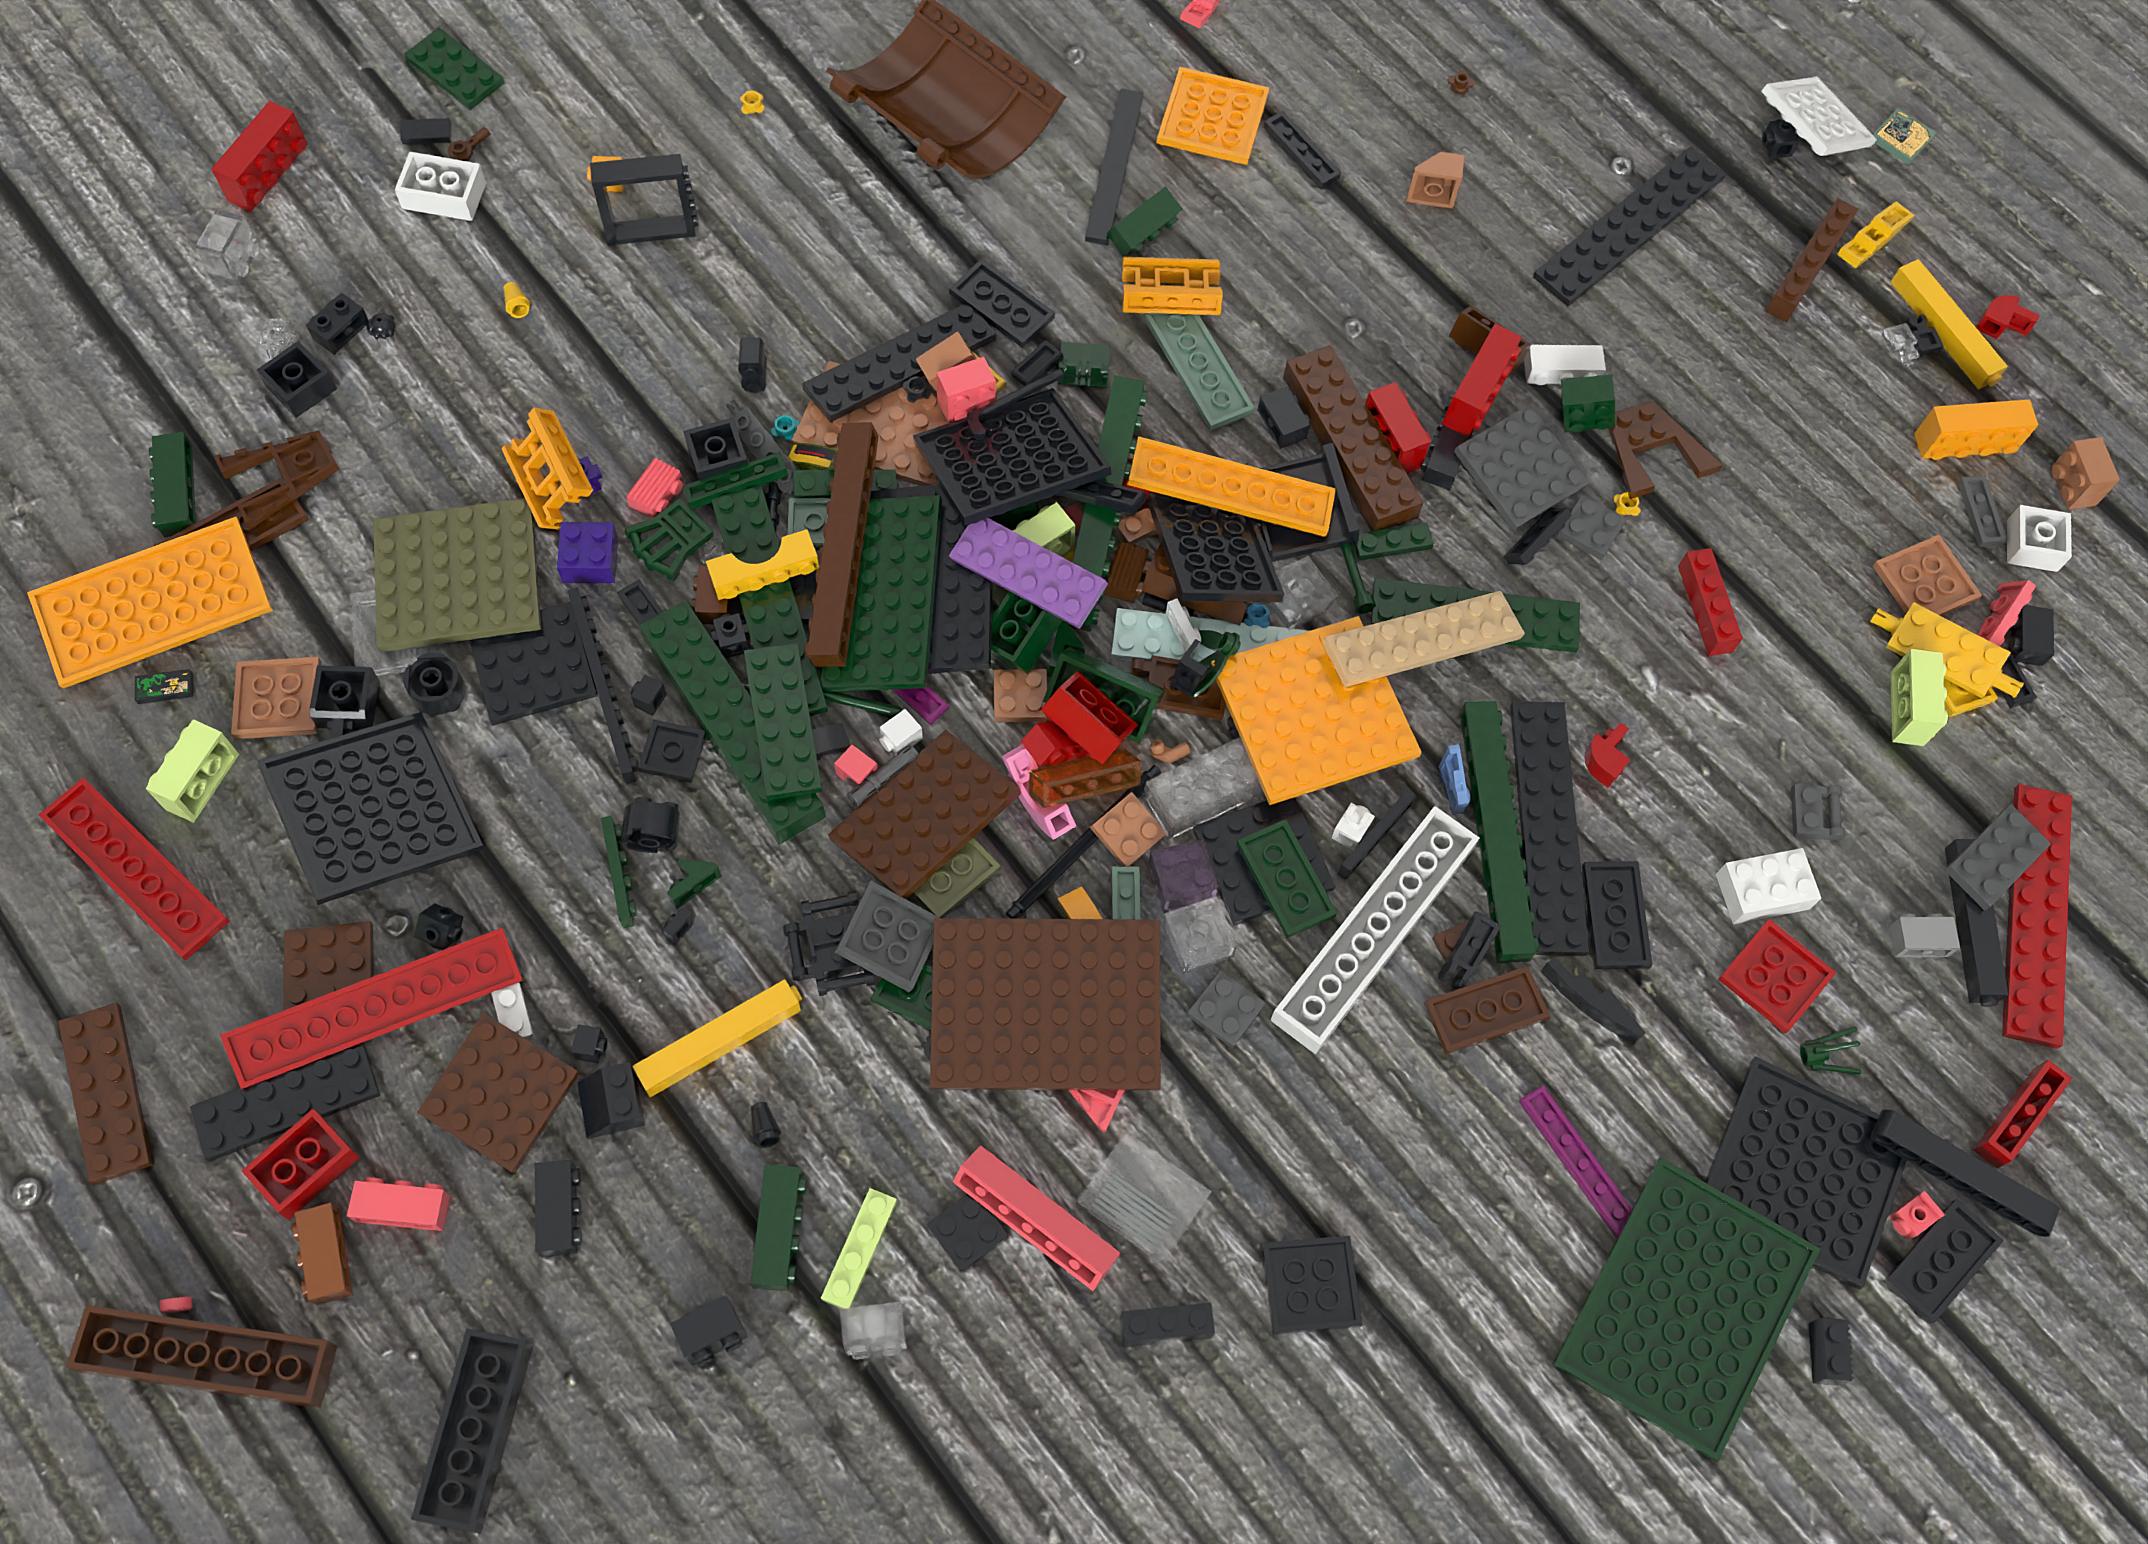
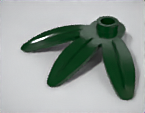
M1212 630L1199 631L1201 636L1200 643L1216 652L1199 661V663L1207 667L1206 673L1210 672L1192 691L1191 698L1205 691L1220 675L1228 657L1238 652L1241 646L1239 634L1235 632L1232 634L1230 632L1221 634Z

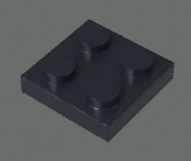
M653 719L638 765L639 772L692 783L707 736L706 730Z
M968 1194L926 1224L960 1273H963L1009 1239L1008 1234L994 1215Z

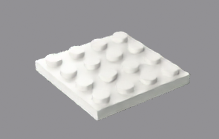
M1818 77L1766 84L1761 91L1767 97V102L1782 113V118L1797 129V134L1806 139L1812 145V150L1818 155L1824 156L1871 147L1877 140Z

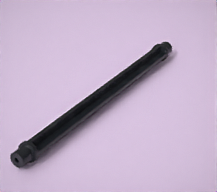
M1153 765L1148 771H1144L1142 776L1096 821L1131 792L1138 799L1151 785L1156 783V779L1162 774V771L1156 765ZM1090 827L1012 903V906L1006 911V915L1010 919H1017L1020 915H1024L1026 910L1098 839Z

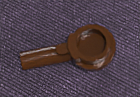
M484 127L466 141L459 140L451 143L448 147L449 157L468 162L473 155L472 150L491 135L489 130Z

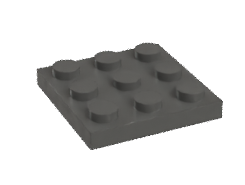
M870 881L835 953L910 992L914 988L933 946L934 918L939 917Z

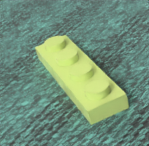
M869 1189L821 1296V1300L846 1311L850 1310L895 1208L896 1198L874 1189Z

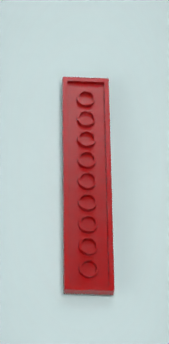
M2018 784L2014 788V807L2051 844L2009 887L2005 968L2008 996L2004 998L2002 1037L2058 1049L2063 1046L2072 795Z
M502 927L221 1034L220 1037L240 1088L243 1089L523 981V978Z

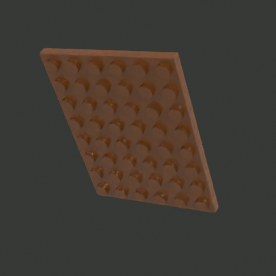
M934 918L930 1089L1160 1091V920Z

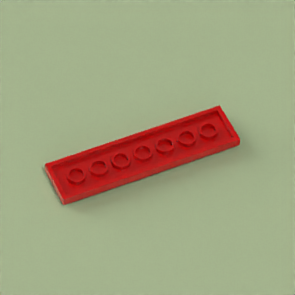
M84 778L80 779L38 814L185 961L230 922Z

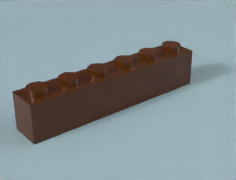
M1837 198L1775 293L1766 312L1786 323L1788 322L1859 210L1858 208Z

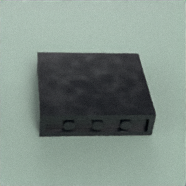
M1333 443L1323 445V452L1321 454L1260 468L1336 489L1329 530L1326 537L1255 519L1272 562L1359 542V526Z

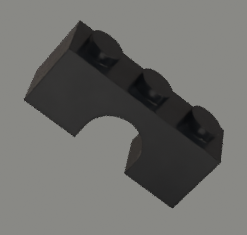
M1211 1303L1122 1311L1120 1315L1123 1347L1153 1345L1154 1342L1168 1339H1182V1342L1212 1339L1215 1334Z

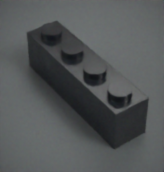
M1449 396L1444 411H1448L1453 397ZM1441 416L1436 429L1440 431L1439 437L1433 436L1428 449L1433 451L1431 457L1426 455L1421 470L1425 471L1422 481L1451 490L1461 465V461L1454 450L1457 446L1471 439L1473 431L1469 437L1442 425L1444 416Z

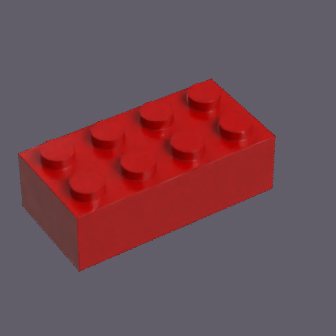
M268 101L212 167L211 170L227 201L252 212L257 204L261 203L267 192L276 185L277 180L290 168L297 156L304 151L308 143L294 112Z
M1494 324L1456 391L1442 425L1467 437L1470 436L1473 429L1479 430L1486 413L1489 412L1496 395L1499 394L1506 377L1509 376L1522 348L1518 347L1522 336Z

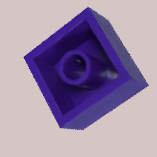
M561 522L557 570L562 583H615L618 535L613 522Z

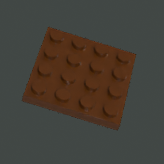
M483 1013L417 1113L510 1172L516 1173L581 1072Z

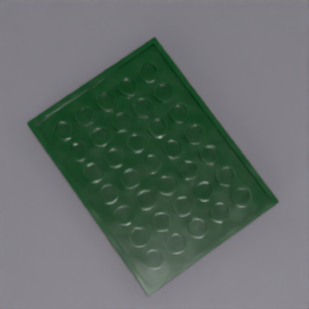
M1660 1157L1657 1159L1553 1365L1713 1461H1719L1821 1249Z

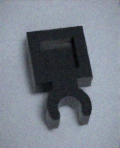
M1920 314L1917 319L1918 323L1910 316L1905 325L1911 331L1908 338L1917 356L1940 352L1944 346L1935 328H1927L1926 316Z

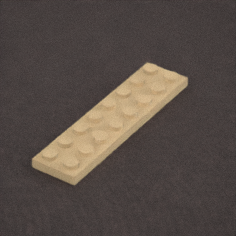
M1497 591L1326 636L1322 644L1344 687L1515 641L1521 639L1525 633L1502 591Z

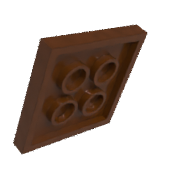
M371 921L284 931L283 1011L374 976L373 924Z

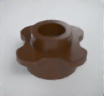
M1459 70L1456 75L1449 76L1447 80L1451 84V90L1456 94H1465L1469 87L1472 88L1475 85V80L1470 79L1464 70Z

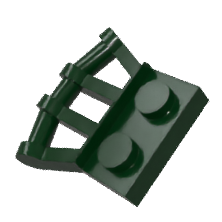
M680 498L654 518L630 525L624 531L626 537L631 540L634 549L633 554L638 559H643L645 566L650 571L655 570L662 573L671 581L677 579L680 569L688 556L694 555L698 548L714 537L713 531ZM660 527L659 530L642 542L641 533ZM667 536L672 539L653 555L649 552L651 548ZM678 548H681L671 566L661 562Z

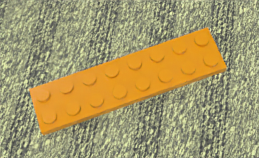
M1139 436L1127 485L1324 537H1326L1329 530L1336 490L1332 487Z

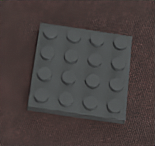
M1531 404L1462 443L1454 450L1460 461L1512 531L1517 530L1550 508L1576 494L1590 483Z

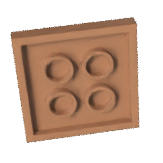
M1939 534L1882 558L1873 565V568L1905 614H1907L1913 602L1943 616L1978 601L1982 597L1980 591Z
M303 657L236 662L231 729L233 738L245 739L317 734L318 728L310 718L309 708L317 665L321 666L322 663L320 658Z

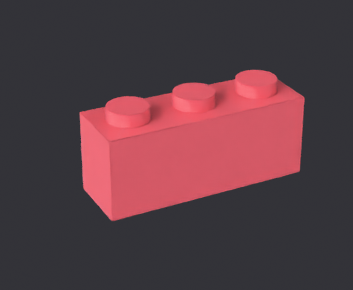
M371 1177L366 1178L365 1182H354L347 1217L356 1223L443 1231L450 1201V1195L442 1189L443 1186L426 1183L424 1188L413 1187V1183L396 1180L394 1185L383 1184L384 1180Z

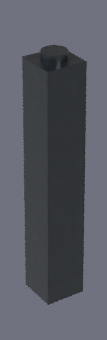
M1955 839L1945 848L1947 866L1974 839ZM1949 875L1969 1003H1980L1983 1007L1996 1006L1999 1004V1001L2008 996L1994 906L1992 905L1990 908L1983 910Z

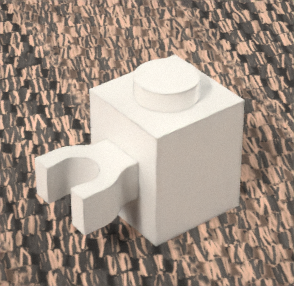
M1351 803L1336 826L1332 839L1354 851L1369 830L1375 816L1364 806H1356Z

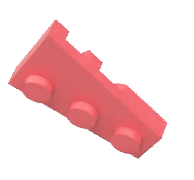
M2029 580L2000 583L1997 589L2001 593L1999 599L1992 601L1989 607L1993 611L1992 615L1983 621L1978 636L2000 647L2004 642V635L2008 629L2017 622L2020 610L2031 600V593L2036 585Z

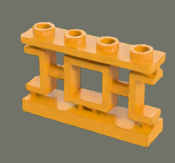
M1124 257L1122 282H1134V285L1123 284V312L1221 315L1222 289L1221 287H1209V284L1219 285L1220 261L1214 259ZM1160 283H1183V286L1160 285Z
M533 407L528 413L530 418L527 420L531 433L525 440L513 438L510 441L512 445H504L502 451L540 528L559 529L561 522L564 520L559 510L565 502L579 503L581 500L579 496L588 497L593 492V489L555 412ZM547 462L551 472L544 479L540 469Z

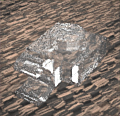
M1907 323L1885 328L1881 335L1891 352L1900 353V361L1904 368L1914 366L1915 363L1912 359L1919 358V353L1914 348L1918 341Z

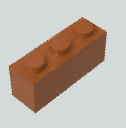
M332 1203L295 1212L296 1222L292 1224L295 1239L299 1240L300 1251L297 1252V1261L300 1269L304 1270L305 1280L301 1282L304 1298H308V1301L315 1305H320L352 1296V1284L339 1208Z

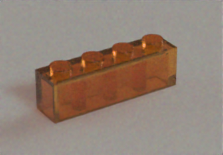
M1124 748L1114 751L1103 764L1093 760L1091 757H1085L1054 766L1029 770V796L1043 808L1138 786L1141 782V760Z

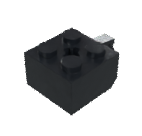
M317 665L309 708L310 718L317 728H328V730H331V738L348 734L349 731L354 729H365L373 726L380 680L372 667Z

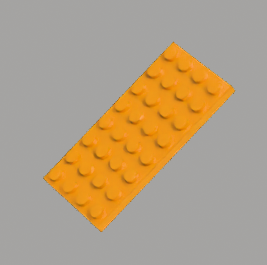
M237 517L27 592L58 684L63 689L273 611L241 523Z

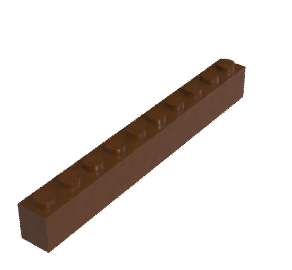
M872 422L842 423L841 433L837 435L838 453L837 456H834L833 460L835 473L834 478L830 480L831 499L827 502L826 506L828 519L827 523L823 526L825 539L824 545L820 548L819 552L821 565L820 570L816 572L817 591L813 594L812 598L814 611L813 617L809 619V641L805 644L806 656L809 657L815 667H846L879 438Z

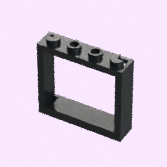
M681 154L590 163L591 182L608 246L695 237L694 226H699L694 196H689L693 195L691 180H686L689 179L688 165L683 166ZM676 179L683 215L615 222L606 186Z

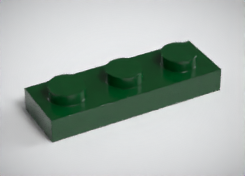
M1427 522L1359 533V542L1353 543L1358 561L1430 550L1434 545Z

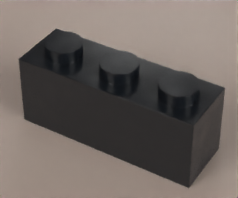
M571 1160L535 1163V1252L541 1258L577 1254V1245L582 1243L581 1227H577V1215H581V1199L576 1197V1186L581 1185L580 1169L576 1168Z

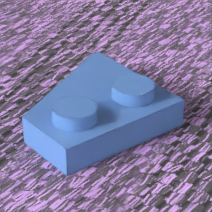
M1456 744L1448 746L1439 764L1440 774L1453 815L1464 813L1470 803V793L1466 787L1460 746Z

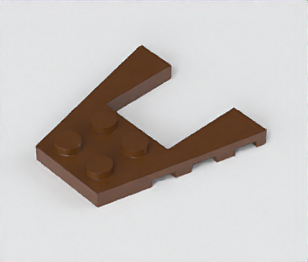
M1653 401L1615 412V427H1609L1608 429L1613 445L1615 444L1617 449L1616 456L1618 463H1621L1623 469L1622 476L1625 484L1628 486V496L1630 499L1652 493L1655 485L1634 455L1674 442L1697 478L1720 472L1722 464Z
M319 430L286 438L288 442L277 445L269 442L262 444L263 448L247 451L244 448L235 450V455L223 458L220 454L214 456L225 479L275 459L287 483L284 486L238 505L249 529L255 527L339 470Z

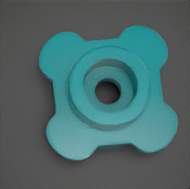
M788 415L778 416L775 420V427L771 429L772 436H779L785 438L786 441H792L799 421L794 420Z

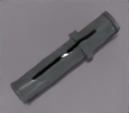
M908 745L876 772L869 774L856 788L848 792L849 800L853 805L859 807L876 791L879 792L883 785L919 756L918 752L914 747Z

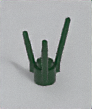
M1853 1026L1815 1040L1805 1041V1043L1800 1045L1802 1063L1805 1066H1811L1812 1071L1826 1070L1861 1074L1862 1071L1860 1069L1823 1064L1824 1061L1829 1060L1830 1051L1856 1047L1860 1045V1042L1852 1041L1833 1045L1823 1043L1856 1032L1857 1028Z

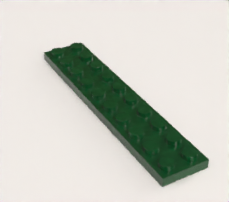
M761 485L711 499L727 554L732 553L738 560L748 564L763 563L776 555L780 547ZM789 579L781 583L774 582L765 585L756 591L749 590L738 594L754 649L798 643L809 715L814 716L828 712L816 668L805 653L807 638Z

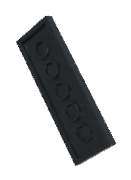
M362 1042L241 1089L239 1087L190 1106L204 1159L210 1162L287 1132L312 1109H315L323 1117H327L381 1095L365 1044Z

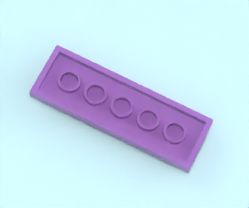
M989 518L978 523L969 524L949 554L953 561L1079 629L1108 585L1106 580Z

